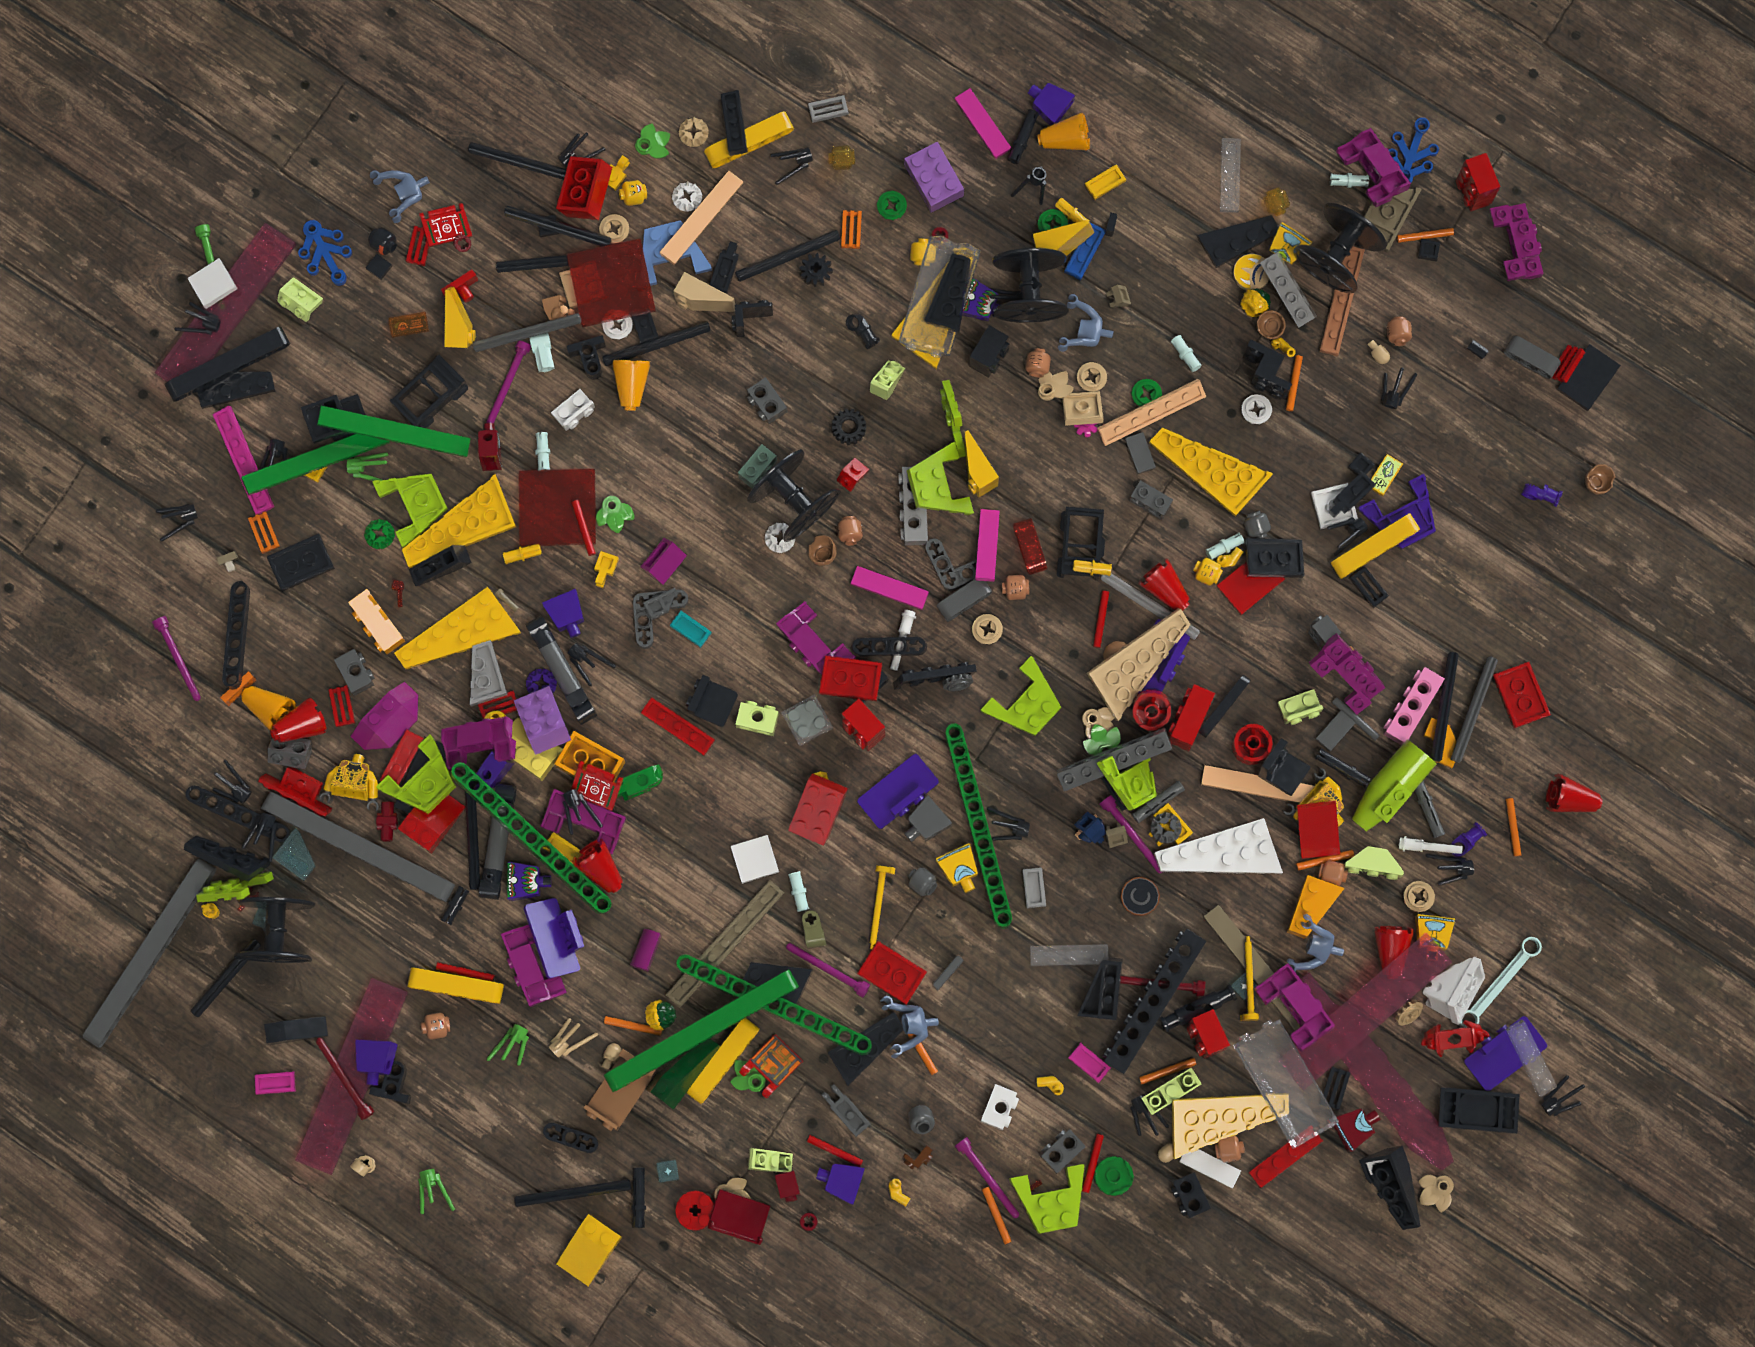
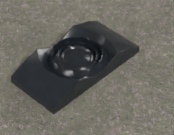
M1441 1087L1438 1127L1517 1134L1520 1094Z

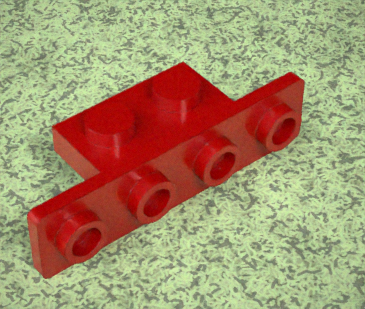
M287 767L281 781L267 773L258 780L265 788L279 792L282 797L296 801L299 806L307 807L319 816H327L333 809L316 800L323 783L294 767Z

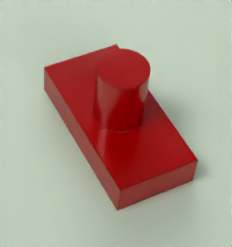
M471 269L442 288L441 292L445 297V290L449 287H455L457 294L459 293L465 303L469 302L474 298V295L468 287L477 282L478 278Z

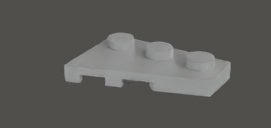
M492 641L472 646L470 706L508 695Z

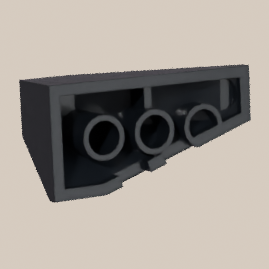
M1403 1145L1386 1148L1360 1159L1359 1161L1366 1179L1376 1187L1379 1192L1377 1195L1388 1204L1390 1213L1402 1230L1420 1227L1410 1164Z

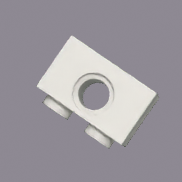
M995 1084L981 1122L999 1130H1003L1004 1127L1008 1128L1012 1118L1009 1116L1011 1108L1015 1109L1019 1098H1016L1017 1092ZM998 1103H1003L1006 1106V1111L1002 1114L995 1110V1106Z

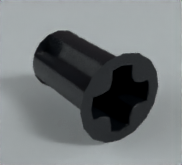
M1474 339L1467 347L1468 350L1480 359H1483L1489 352V350Z

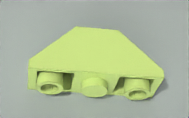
M888 360L872 379L870 392L887 400L893 393L905 368L896 361Z
M1368 846L1344 864L1345 869H1348L1349 873L1359 874V871L1367 872V875L1372 877H1378L1379 874L1386 875V878L1391 880H1398V877L1401 878L1404 874V871L1390 852L1382 848Z
M1189 1068L1141 1099L1150 1114L1153 1115L1170 1105L1172 1099H1180L1202 1084L1193 1069Z
M750 1148L748 1170L792 1171L793 1154Z

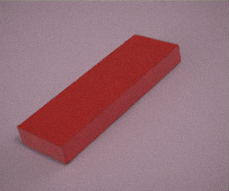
M406 729L379 781H382L389 775L399 785L419 749L418 745L424 738Z

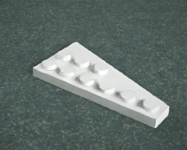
M1264 818L1154 853L1160 872L1283 873Z

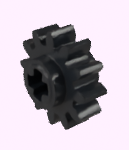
M816 253L815 258H812L809 254V260L803 259L802 263L804 266L799 268L801 272H804L801 274V279L807 278V285L812 281L814 287L817 286V282L824 286V279L830 281L828 274L833 273V269L829 268L832 265L831 261L826 262V255L819 258V254ZM816 267L819 268L817 273L814 272Z

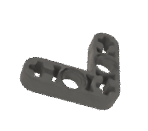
M933 538L926 543V553L944 589L952 591L975 579L976 570L973 565L977 564V559L954 569L940 540ZM931 544H934L935 546L938 545L939 547L937 548V552L939 555L941 553H943V555L933 559V557H936V554L933 550H929L931 548ZM945 560L948 566L946 569L941 570L937 567V562ZM951 570L952 572H949L948 575L950 579H955L953 586L946 584L947 577L946 575L941 576V574ZM963 570H972L973 576L968 579L962 576Z
M676 590L674 599L678 598L679 594L685 599L680 604L677 600H673L670 609L683 608L688 604L689 598L685 591ZM666 591L640 593L633 599L636 641L642 649H648L654 643L653 623L645 607H640V604H637V602L640 601V598H643L644 601L650 600L649 597L654 598ZM646 616L649 619V623L646 626L639 625L638 620L640 617ZM650 629V631H646V636L650 640L647 641V644H643V641H640V639H643V632H638V630Z

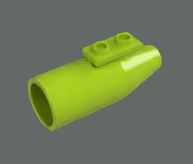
M1407 739L1369 783L1352 820L1366 832L1382 820L1388 823L1437 763Z

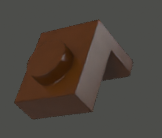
M926 1145L915 1160L904 1154L903 1158L905 1161L903 1163L912 1170L914 1167L919 1169L923 1163L927 1165L932 1159L931 1153L933 1150Z

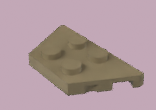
M1421 188L1409 189L1395 195L1390 202L1378 207L1371 203L1364 217L1375 225L1385 237L1387 242L1385 251L1389 252L1419 196Z

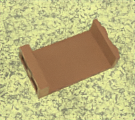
M622 1049L619 1054L620 1057L612 1069L635 1056ZM651 1071L616 1092H612L607 1081L604 1079L588 1105L584 1106V1109L587 1110L586 1115L593 1120H596L598 1117L604 1121L602 1125L610 1131L614 1128L618 1131L657 1071Z

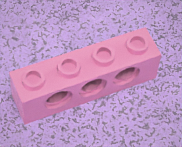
M1426 667L1422 671L1418 670L1412 679L1415 681L1412 687L1408 686L1403 694L1406 697L1403 703L1399 702L1393 712L1396 715L1393 720L1389 718L1386 722L1384 735L1400 745L1407 739L1409 740L1445 678ZM1418 686L1426 687L1427 693L1421 694L1417 689ZM1408 702H1415L1417 709L1411 710L1408 707ZM1398 718H1405L1408 723L1407 726H1401L1398 723Z

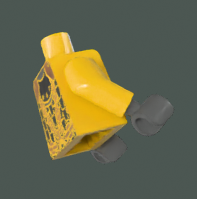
M354 754L352 761H341L339 766H336L327 774L324 785L325 793H322L319 798L321 802L324 801L326 795L329 797L327 804L332 803V795L368 801V798H370L367 809L370 811L371 803L376 804V811L379 809V803L376 801V798H378V789L376 788L378 782L374 772L369 770V765L363 763L364 757L362 755Z
M1320 768L1319 771L1323 776L1319 777L1314 773V779L1318 783L1298 805L1336 801L1339 827L1344 822V819L1339 815L1340 811L1344 808L1339 785L1330 777H1326L1325 769ZM1287 804L1288 807L1292 808V811L1287 813L1283 810L1286 816L1293 815V818L1298 820L1297 811L1294 809V806Z

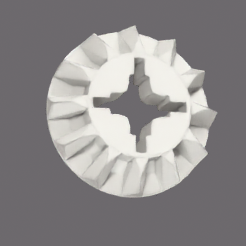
M687 181L686 183H680L674 188L672 200L678 209L692 211L701 204L702 193L696 184ZM684 190L688 194H692L690 196L691 202H689V200H687L686 198H682L684 197Z
M621 310L609 312L604 317L602 323L605 334L611 339L618 340L624 337L627 338L628 334L632 331L633 325L631 317ZM613 319L615 320V322L617 321V323L622 322V331L618 328H613L615 326Z
M1251 395L1242 404V414L1245 420L1251 424L1260 425L1271 416V403L1262 395ZM1255 403L1258 408L1262 409L1261 411H1259L1258 416L1255 412L1251 411L1254 409Z
M775 523L769 526L765 533V542L770 550L784 553L793 547L795 539L789 542H784L782 539L779 545H777V538L774 537L779 535L781 530L784 535L789 527L787 524Z

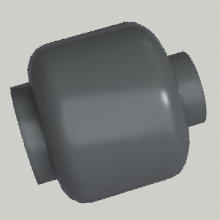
M1258 510L1246 515L1244 526L1248 536L1259 539L1267 537V532L1271 530V525L1266 513H1261Z
M926 868L914 869L908 876L909 887L920 896H929L937 888L936 876Z
M925 1105L915 1106L908 1113L910 1128L914 1133L926 1134L934 1128L935 1120L929 1107Z

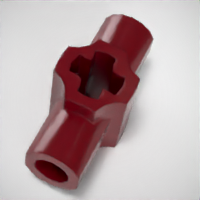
M381 802V813H377V830H381L380 841L392 842L393 830H397L398 814L394 813V802Z

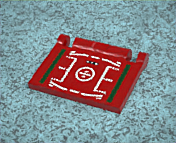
M463 203L458 204L460 210L456 212L455 205L427 211L429 219H425L424 214L419 213L429 247L453 242L454 238L459 234H464L469 238L472 237Z
M580 761L571 790L577 789L579 794H583L585 800L612 811L623 778L619 777L617 783L613 782L615 779L614 774L591 764H588L586 770L582 768L585 762Z

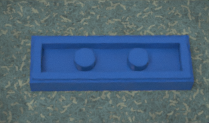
M1092 223L1090 224L1094 229V234L1075 249L1064 270L1065 273L1079 280L1085 274L1106 233L1105 229Z

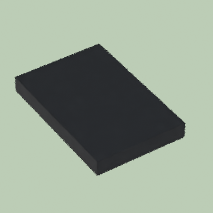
M1589 344L1567 383L1562 382L1557 391L1589 411L1621 365Z
M316 534L267 556L282 592L335 569L320 534Z
M1246 538L1245 551L1248 577L1303 578L1305 576L1302 540Z

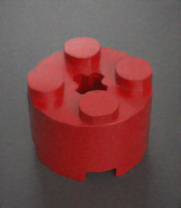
M1147 689L1136 696L1133 702V717L1141 728L1148 731L1158 730L1168 723L1171 716V705L1168 697L1163 692L1156 689ZM1150 706H1154V708L1157 711L1149 713V710L1147 708H1150Z
M1245 725L1236 733L1232 743L1236 759L1247 765L1262 763L1271 752L1273 745L1272 737L1261 725ZM1250 741H1254V744H1257V746L1250 748L1248 744Z
M687 1192L677 1202L675 1209L676 1218L688 1230H704L708 1227L714 1202L704 1192ZM697 1205V1208L701 1209V1213H697L698 1216H694L690 1212L691 1208L694 1209L693 1206Z

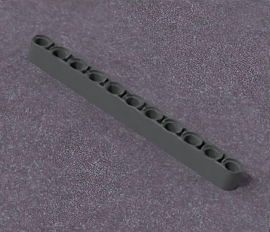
M269 792L261 807L267 813L444 902H447L455 887V884L273 792Z
M200 858L194 863L85 1030L83 1039L98 1048L105 1044L196 904V895L203 891L202 888L206 887L216 872L215 867Z

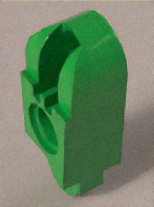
M654 765L624 777L617 798L623 796L624 800L627 801L650 792L652 788L660 785L663 780V772L660 765Z

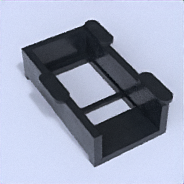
M437 355L423 371L389 401L412 426L427 429L434 422L433 417L451 400H458L468 390V385L440 355ZM431 373L448 389L442 396L427 383L426 378ZM422 383L439 399L417 418L401 401Z
M1066 507V510L1061 513L1060 529L1064 532L1062 557L1058 559L1057 576L1059 578H1064L1065 575L1095 577V580H1099L1100 574H1093L1092 576L1090 573L1073 571L1074 560L1088 562L1095 560L1096 563H1100L1101 558L1104 556L1105 539L1102 537L1103 509ZM1070 515L1099 517L1097 546L1094 544L1068 543ZM1068 547L1096 549V558L1067 556Z

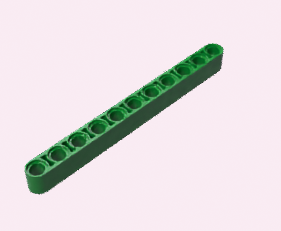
M956 723L950 724L946 728V741L993 919L998 928L1005 929L1011 925L1012 914L962 727ZM956 729L960 734L958 737L952 738L949 735V731ZM956 748H962L965 753L962 756H956L953 751ZM961 766H966L969 768V773L962 775L958 769ZM970 784L974 787V791L966 793L963 787ZM969 804H978V811H970L968 808ZM980 821L983 823L984 828L982 830H975L973 824ZM986 840L989 843V847L981 849L978 846V842ZM987 858L992 859L994 865L990 868L983 865V861ZM995 877L998 879L999 884L997 886H990L988 879ZM1001 896L1004 902L1001 905H996L993 902V898ZM1004 914L1008 916L1009 921L1006 924H1001L998 921L999 915Z
M461 762L456 763L452 767V779L594 912L605 914L611 908L609 897L580 870L574 867L563 854L473 770ZM456 768H462L465 771V775L458 777L454 771ZM469 782H478L479 789H470ZM490 794L494 800L490 804L485 803L483 796ZM505 808L508 812L507 816H499L497 809ZM513 821H519L522 824V828L514 830L511 824ZM533 834L536 837V842L528 843L526 835ZM547 847L550 850V855L547 857L542 856L540 849ZM561 860L564 863V869L557 870L554 862ZM572 873L576 874L579 880L577 883H571L568 876ZM590 887L593 891L592 896H585L583 888ZM598 900L606 902L607 908L605 910H600L597 907Z
M681 955L677 959L676 964L681 973L735 998H739L757 988V986L690 955ZM683 960L691 961V966L688 969L681 968ZM701 968H707L709 970V973L706 977H700L698 975V972ZM725 976L726 983L723 985L716 984L717 977ZM742 984L744 986L743 992L735 993L733 990L734 986ZM778 999L777 1001L780 1005L775 1010L770 1009L769 1005L761 1009L859 1055H867L872 1049V1044L868 1037L786 999ZM795 1008L797 1015L794 1018H789L786 1015L788 1009ZM806 1017H814L815 1023L812 1026L805 1025L804 1020ZM829 1024L833 1027L830 1034L822 1032L824 1025ZM842 1033L850 1034L851 1038L848 1042L840 1041ZM860 1041L868 1043L866 1050L858 1049L857 1045Z
M787 970L612 1069L603 1076L612 1092H616L794 991L799 985L791 971Z

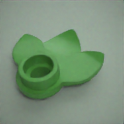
M653 123L646 125L641 130V137L636 141L635 148L641 155L649 154L656 159L664 158L669 155L665 146L669 142L670 133L656 132ZM643 144L648 145L646 149H643L641 146Z
M608 496L603 500L602 508L596 514V521L598 526L608 524L612 531L619 533L623 528L624 520H634V513L628 504L621 503L616 496ZM614 502L615 508L610 509L608 503Z
M1095 724L1091 730V739L1083 741L1084 748L1089 754L1093 755L1101 753L1103 748H1114L1120 743V732L1117 727L1107 732L1105 728Z
M736 1060L734 1068L737 1077L731 1080V1084L741 1091L747 1089L753 1092L761 1091L766 1084L765 1078L754 1067L746 1076H742L739 1071L747 1062ZM754 1079H759L760 1083L759 1085L754 1086L752 1084V1081Z

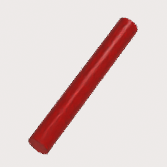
M579 500L571 502L588 556L596 554Z
M1102 591L1093 643L1095 648H1101L1109 598L1108 591Z
M439 962L436 965V970L485 981H494L495 975Z
M1096 1134L1082 1192H1090L1104 1138L1103 1135Z
M812 1135L809 1136L808 1143L861 1167L862 1159Z

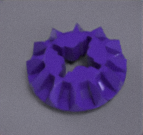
M543 668L535 669V671L530 673L526 680V688L529 694L539 690V686L533 682H539L542 676L543 681L549 685H543L541 689L550 686L552 693H554L557 681L552 672Z

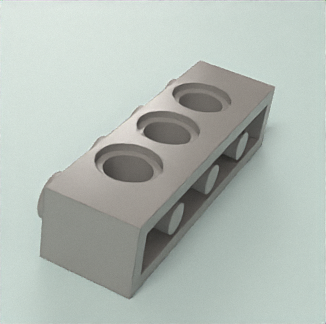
M1279 252L1260 262L1298 328L1317 317Z
M902 467V473H899V484H903V491H899L900 503H903L904 510H900V521H904V528H901V540H905V545H926L928 543L927 509L917 508L911 510L908 508L909 503L915 502L912 491L907 488L910 484L907 470L912 467ZM911 521H917L919 526L911 528L908 524Z

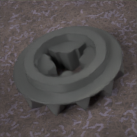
M964 673L948 677L943 681V688L951 692L964 690L973 683L972 676Z
M1161 813L1152 820L1151 833L1161 843H1172L1181 834L1182 826L1180 819L1174 814ZM1171 821L1169 827L1173 831L1167 830L1166 833L1162 835L1163 827H1161L1160 824L1165 825L1166 823Z

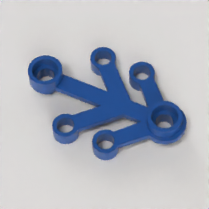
M1418 118L1414 124L1416 132L1410 150L1401 132H1395L1392 136V142L1398 145L1405 159L1404 167L1397 157V150L1391 148L1389 152L1395 154V157L1392 158L1399 164L1400 169L1410 183H1412L1413 177L1423 172L1430 173L1433 169L1431 161H1424L1421 166L1411 169L1412 164L1427 156H1436L1439 152V147L1436 144H1430L1428 148L1417 152L1422 135L1430 127V123L1426 118ZM1418 125H1423L1425 129L1420 130ZM1400 136L1401 140L1398 141L1394 137ZM1430 148H1435L1436 152H1431ZM1428 164L1430 169H1425L1424 165Z
M316 220L306 222L303 227L306 239L303 247L298 251L300 258L307 260L310 257L309 250L313 240L317 244L312 262L307 266L308 273L312 276L318 274V266L323 255L332 272V282L337 286L344 285L347 276L343 270L338 269L329 252L349 258L352 255V250L347 245L340 247L326 243L321 238V236L332 238L335 242H341L344 239L343 233L340 230L331 231L324 229ZM310 227H316L315 231H309ZM336 234H341L340 238H334ZM348 249L349 253L343 254V251ZM303 251L308 252L306 256H302L301 253ZM316 267V270L311 272L310 268ZM341 274V278L336 279L335 275Z

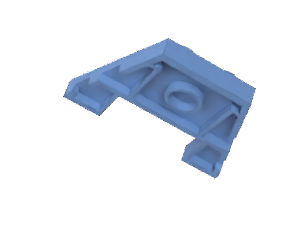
M681 220L644 229L640 276L641 288L657 284L653 266L669 262L660 255V251L683 225ZM694 241L680 259L691 257L695 274L712 271L711 265Z

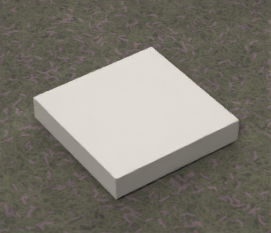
M220 258L188 278L206 309L238 289Z
M1348 483L1311 492L1320 529L1346 521L1351 517L1355 520L1358 519L1355 506L1345 514L1341 511L1335 518L1329 514L1330 510L1335 506L1333 501L1336 496L1348 486Z
M768 835L731 846L742 884L779 872Z

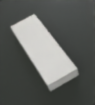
M1199 1149L1182 1155L1179 1161L1232 1189L1241 1170Z

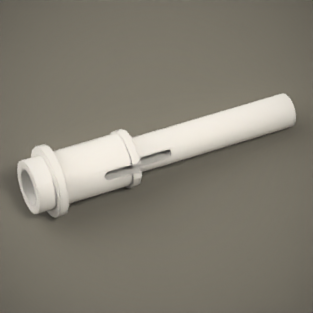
M904 610V613L901 614L903 617L898 630L900 633L899 637L910 635L913 620L916 619L915 612L910 610ZM897 642L895 651H902L904 643ZM893 656L891 670H898L901 656Z
M1406 836L1400 838L1399 849H1402L1403 852L1405 850L1420 852L1429 850L1462 854L1463 846L1424 842V840L1409 839Z

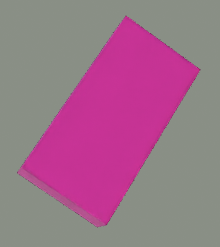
M1081 1043L1068 1058L1097 1083L1111 1069V1067Z
M295 1072L255 1075L256 1095L296 1092Z

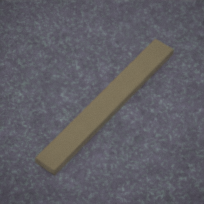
M769 880L698 960L717 968L784 895V892ZM701 968L698 972V975L700 977H706L709 973V970L707 968ZM684 974L666 993V996L681 1008L703 983Z
M1217 905L1203 918L1246 970V938L1223 909ZM1252 946L1253 980L1257 985H1260L1272 976L1274 972ZM1279 998L1273 1000V1005L1293 1030H1298L1300 1025Z

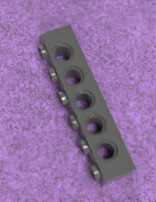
M1162 728L1058 769L1057 776L1065 792L1103 777L1104 774L1098 767L1097 762L1106 757L1113 756L1118 770L1171 750L1172 744L1166 729Z

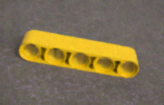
M780 112L745 129L748 153L784 137L794 130L786 112ZM727 138L704 150L712 168H718L748 154L743 153L730 156Z
M1411 513L1341 555L1330 564L1339 578L1342 579L1412 536L1420 528Z
M411 968L407 987L500 1004L504 984Z
M747 1018L741 1020L689 1088L687 1094L699 1104H702L749 1045L760 1028Z

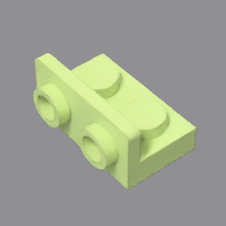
M293 277L279 290L277 301L282 307L287 308L298 318L307 322L310 314L322 303L323 298Z
M1314 689L1278 701L1285 724L1291 723V725L1302 722V718L1309 717V719L1318 717L1320 716L1319 712L1323 710V706L1320 705Z

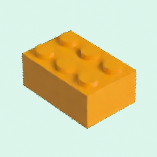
M573 731L570 736L571 740L566 743L555 762L556 768L575 778L578 764L580 761H583L585 763L582 769L586 770L587 765L591 764L614 774L615 779L613 782H615L626 763L624 758Z

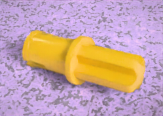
M1060 198L1055 204V207L1065 214L1068 220L1070 219L1074 223L1088 220L1077 211V207L1074 208L1063 198Z
M539 544L524 548L520 546L519 549L503 552L505 563L508 564L519 560L525 561L526 558L541 555L542 551Z
M1074 560L1073 571L1090 573L1092 576L1093 574L1111 575L1112 564L1096 563L1095 560H1092V562Z
M207 903L201 906L203 908L202 913L207 918L215 919L220 914L219 909L214 903Z

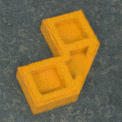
M1430 719L1424 737L1434 740L1436 719ZM1447 725L1442 760L1437 763L1452 769L1455 762L1451 760V756L1456 745V739L1450 725Z

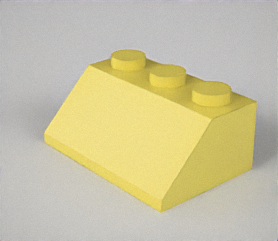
M517 718L513 721L512 739L516 741L515 759H512V761L543 781L555 765L563 749L556 746L535 755L520 718Z

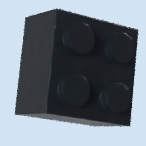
M989 325L970 356L969 367L988 378L991 373L995 374L1000 366V358H1005L1009 351V336Z

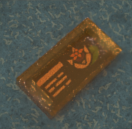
M426 312L389 318L392 338L429 332Z

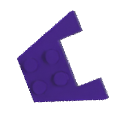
M1424 474L1408 482L1417 500L1385 516L1382 515L1374 499L1358 507V510L1380 531L1411 513L1420 530L1396 545L1401 550L1436 532Z

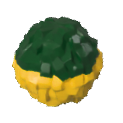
M1258 288L1247 289L1243 294L1240 305L1245 310L1247 316L1258 317L1270 308V295Z
M662 1000L651 1002L645 1010L646 1021L650 1028L654 1030H665L677 1018L674 1006Z

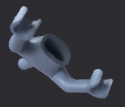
M392 170L382 173L372 171L370 173L371 179H374V185H379L383 179L388 178L402 180L394 186L402 204L397 209H391L389 215L393 217L392 221L394 223L401 221L400 214L422 199L420 188L430 183L427 176L416 181L410 173Z
M1075 294L1069 295L1068 299L1074 302H1068V308L1073 309L1077 307L1082 309L1091 317V320L1081 319L1077 339L1068 340L1066 337L1060 338L1059 342L1065 345H1058V350L1064 352L1068 349V346L1095 347L1098 345L1101 336L1112 338L1114 331L1102 329L1103 320L1091 306L1079 301Z
M1304 914V919L1309 920V922H1301L1302 927L1311 929L1318 934H1311L1306 945V954L1313 955L1315 958L1304 963H1295L1293 959H1287V963L1292 965L1291 967L1294 971L1314 969L1324 964L1330 954L1343 956L1344 949L1333 946L1335 937L1331 932L1313 923L1310 915Z
M884 996L880 1000L887 1003V1005L882 1007V1010L889 1008L907 1013L902 1015L904 1033L916 1035V1037L902 1045L894 1044L890 1048V1050L894 1049L897 1052L891 1056L894 1059L902 1054V1052L924 1041L928 1037L927 1026H938L939 1024L938 1018L925 1019L922 1007L893 1003L892 998L889 996Z

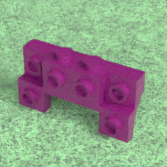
M1371 128L1362 131L1354 139L1337 148L1336 153L1345 165L1359 161L1375 183V186L1366 191V195L1375 207L1390 202L1393 196L1409 190L1411 183L1400 169L1399 164L1394 161L1389 150L1384 147Z
M1526 204L1503 205L1490 208L1489 213H1491L1493 228L1507 226L1506 230L1514 257L1513 260L1502 263L1505 267L1507 281L1542 277L1544 273L1539 258L1542 248L1540 242H1537V228L1535 224H1532L1531 218L1529 219Z
M804 601L776 623L779 630L788 638L790 642L789 647L795 653L799 652L803 656L801 660L807 667L812 666L822 676L825 656L856 659L843 643L831 652L826 644L808 626L818 615Z
M1336 633L1327 640L1322 650L1309 661V664L1321 678L1333 669L1343 677L1354 689L1344 701L1357 715L1372 703L1370 699L1385 689V686L1373 672L1374 669L1370 663H1364L1361 660L1363 658L1356 649L1353 651Z
M506 716L495 719H482L480 722H466L464 725L443 728L441 731V741L445 750L448 770L451 771L452 767L459 762L467 764L468 753L495 749V760L498 762L515 759L516 741L512 739L513 720Z
M554 789L541 827L559 834L567 818L563 801H565L563 798L564 793ZM585 800L602 823L603 827L600 828L582 803L577 807L581 821L577 820L574 810L570 809L572 823L599 833L597 841L600 842V839H603L610 854L613 855L627 818Z
M529 925L501 934L509 957L506 958L510 969H515L517 974L514 976L515 982L518 987H522L529 1007L567 994L561 976L545 980L532 948L535 942Z
M1289 963L1254 989L1265 1005L1279 998L1300 1025V1028L1289 1036L1300 1052L1316 1043L1319 1038L1335 1027V1024L1323 1010L1320 1000L1313 997L1310 987L1301 981Z

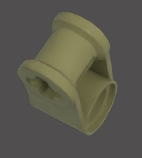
M812 910L805 912L802 916L807 949L825 946V936L818 914ZM808 915H812L813 918L816 917L813 925L805 922L808 919Z

